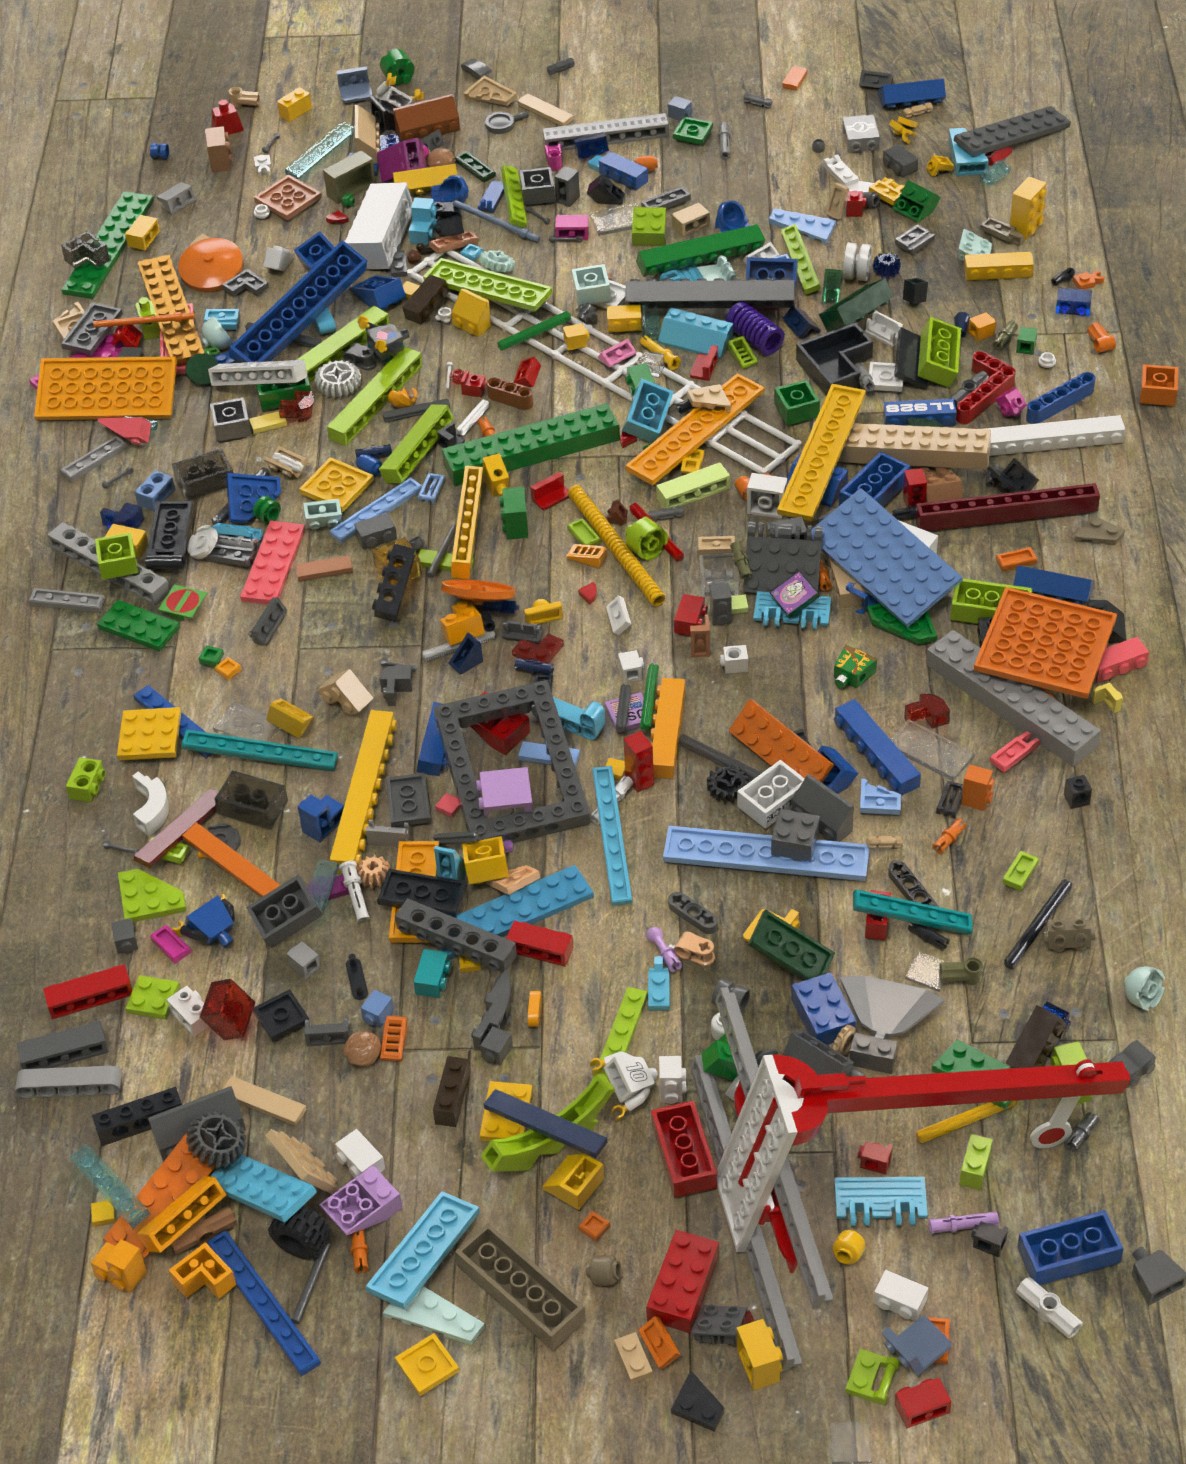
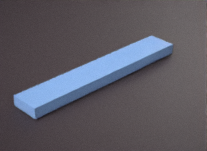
M410 477L329 530L330 536L341 544L356 535L354 523L391 512L417 495L422 485Z

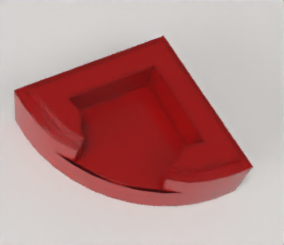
M337 210L326 217V222L330 224L341 222V224L349 222L348 216Z
M622 431L620 436L622 448L637 442L636 436Z
M594 582L578 590L579 595L589 605L594 602L597 595V587Z

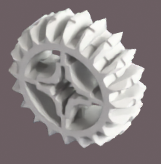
M329 361L328 364H323L322 367H319L315 375V384L318 391L322 395H326L327 398L331 396L334 399L336 397L341 398L342 396L348 397V394H354V391L358 390L361 383V374L358 367L349 361Z

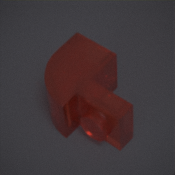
M295 391L294 400H281L279 408L280 418H297L298 422L310 419L314 405L312 391Z
M928 693L920 694L919 701L905 705L904 719L907 723H911L925 718L931 729L949 724L950 709L941 697Z

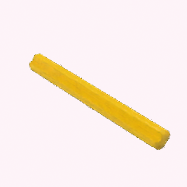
M1013 1101L1007 1109L1015 1106L1016 1101ZM992 1102L985 1103L918 1130L916 1138L919 1143H924L1005 1109Z

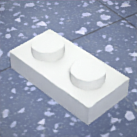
M618 595L606 606L613 633L620 635L631 625L624 598Z

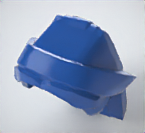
M451 175L442 184L432 186L430 195L434 202H454V200L464 203L468 197L469 189L461 176Z
M735 200L721 203L717 211L715 228H720L721 232L750 226L747 223L749 220L744 207Z

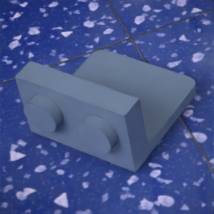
M366 66L336 71L343 103H353L369 99L372 91L369 85Z
M921 1316L899 1336L889 1327L881 1332L886 1339L884 1342L885 1347L891 1354L896 1353L899 1356L897 1359L905 1369L910 1368L917 1376L952 1346L946 1336L926 1316Z

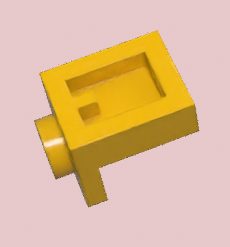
M932 155L926 169L931 176L935 177L939 170L952 171L955 166L948 157Z

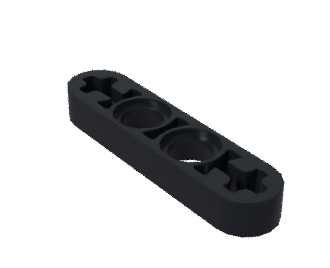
M893 861L889 864V878L908 901L939 907L904 862ZM905 882H911L914 884V886L908 888L905 887L903 884ZM916 896H922L925 898V900L922 902H918L914 898Z

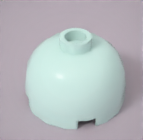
M214 316L203 324L202 335L204 338L201 340L207 348L211 346L212 348L216 347L219 350H224L233 343L230 336L224 331Z
M1148 966L1134 969L1124 981L1125 995L1130 1003L1144 1010H1149L1150 1006L1152 1008L1157 1006L1165 987L1161 986L1162 980L1165 981L1163 972Z

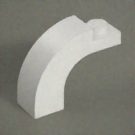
M137 772L132 776L135 788L146 796L148 801L142 808L133 813L136 827L149 837L167 819L169 802L165 787L158 777L151 780L148 776H143L140 772Z

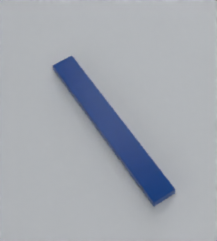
M225 1230L207 1241L209 1247L233 1271L237 1288L302 1377L321 1365L318 1356L228 1232Z

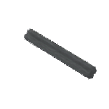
M446 398L385 411L382 413L384 422L421 415L426 412L431 404L448 405L450 408V402Z

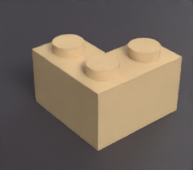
M350 669L331 676L318 689L324 701L328 702V704L338 701L342 709L349 715L360 712L373 699Z

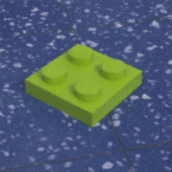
M139 975L126 1005V1013L167 1020L170 1010L166 999L178 992L180 987L179 981Z

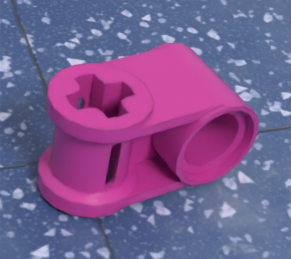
M561 144L557 146L545 145L548 167H551L552 171L560 170L562 168Z

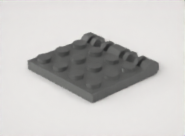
M749 521L746 555L749 559L748 565L752 576L744 579L743 592H771L798 571L804 575L818 592L823 526H815L814 541H812V526L809 525L806 532L807 540H800L801 525H796L795 539H791L792 524L780 523L778 538H774L775 523H771L769 527L770 538L763 537L764 522H759L758 537H755L756 522Z

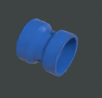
M151 143V158L157 159L161 157L162 159H168L169 145L167 143H162L161 145Z

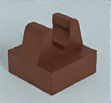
M619 499L612 501L611 508L607 510L609 516H606V519L609 523L625 524L628 510Z

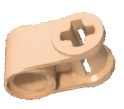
M684 932L674 947L676 955L680 958L690 960L701 966H710L715 961L712 941L699 937L692 932Z

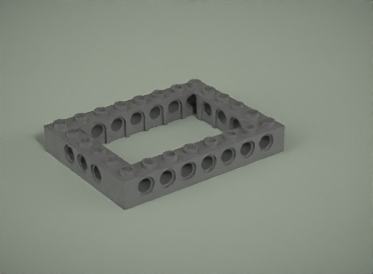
M548 680L434 706L435 722L467 832H479L480 840L502 836L503 841L511 840L512 843L589 825L590 813ZM532 705H534L536 721L539 722L541 727V737L544 738L546 743V753L550 756L552 772H555L556 785L560 789L562 802L534 808L532 812L524 813L522 811L487 820L483 809H479L478 798L481 796L477 792L476 779L461 728L470 727L469 725L482 722L488 723V721L499 718L507 719L508 716L522 713L524 715L529 713Z

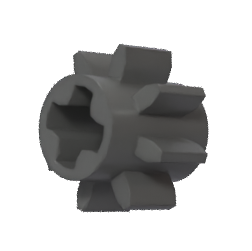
M589 303L585 305L580 304L576 309L579 313L577 318L586 324L588 321L593 322L597 317L595 314L596 308Z

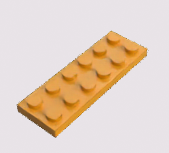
M399 841L396 870L437 877L434 848L435 846L440 847L439 841ZM392 907L389 943H430L397 929L395 915L400 908Z

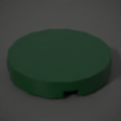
M196 354L187 361L186 376L195 385L201 387L209 386L211 381L208 369L219 363L209 354Z

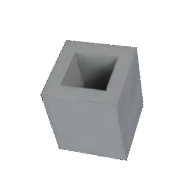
M302 941L286 953L289 966L304 979H307L321 967L319 955Z

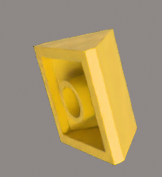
M280 698L271 702L266 720L300 738L314 716Z

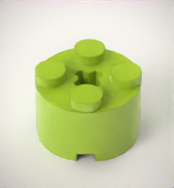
M643 517L633 525H629L625 531L627 547L645 560H653L662 553L663 545L666 546L668 541L667 532L648 517Z

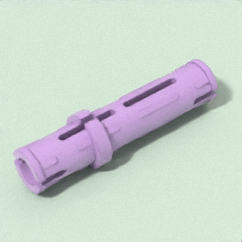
M994 1211L965 1216L949 1215L946 1218L929 1219L928 1223L931 1234L949 1231L956 1233L957 1230L973 1229L975 1224L979 1225L981 1221L998 1226L999 1218L997 1212Z

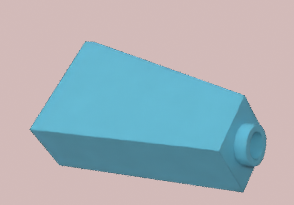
M965 128L949 129L948 143L953 165L955 166V175L988 174L989 160L985 154L973 157L953 141L956 134L966 132L967 130Z

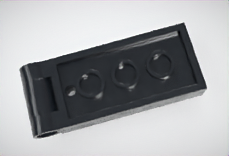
M157 501L145 558L146 569L184 568L194 516L192 501Z

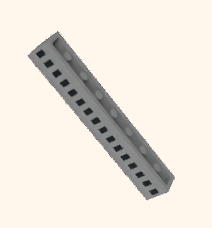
M665 113L543 129L544 147L545 145L557 146L561 144V151L669 137V124Z

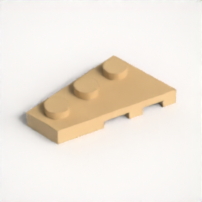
M486 76L480 78L463 93L464 98L508 106L518 97L517 92Z

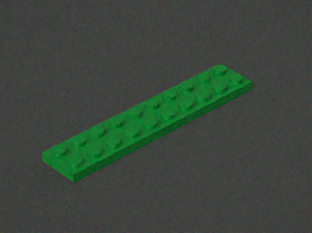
M126 191L122 193L62 288L64 295L94 298L127 245L126 231L130 229L140 215L145 216L154 201L153 195Z

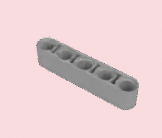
M116 1066L24 1069L17 1073L15 1094L21 1098L117 1094L120 1091L122 1070Z

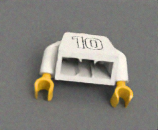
M392 73L387 74V81H384L376 90V98L388 103L391 108L414 104L416 101H422L424 98V92H420V89L414 91V96H408L390 86L396 83V76L391 77Z
M623 1051L606 1056L604 1060L593 1058L590 1061V1067L594 1065L599 1066L592 1069V1074H600L603 1067L611 1085L615 1088L619 1102L625 1103L623 1106L616 1105L613 1107L611 1114L614 1111L621 1112V1115L617 1116L615 1121L622 1120L627 1110L632 1111L646 1100L650 1094V1088L654 1085L658 1076L656 1069L648 1068L642 1057H634Z

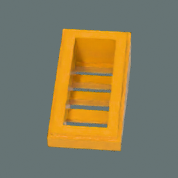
M574 544L566 558L600 568L607 557V548L603 546Z

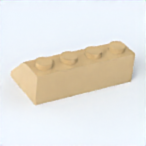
M355 105V142L357 152L362 150L373 159V164H378L377 152L380 151V125L376 123L375 116L359 105Z

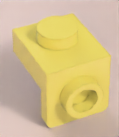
M1111 683L1100 685L1093 690V704L1104 701L1113 713L1121 711L1122 694Z

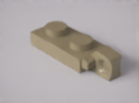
M991 216L980 225V230L1007 242H1012L1014 245L1020 246L1024 242V235L1019 233L1016 227Z

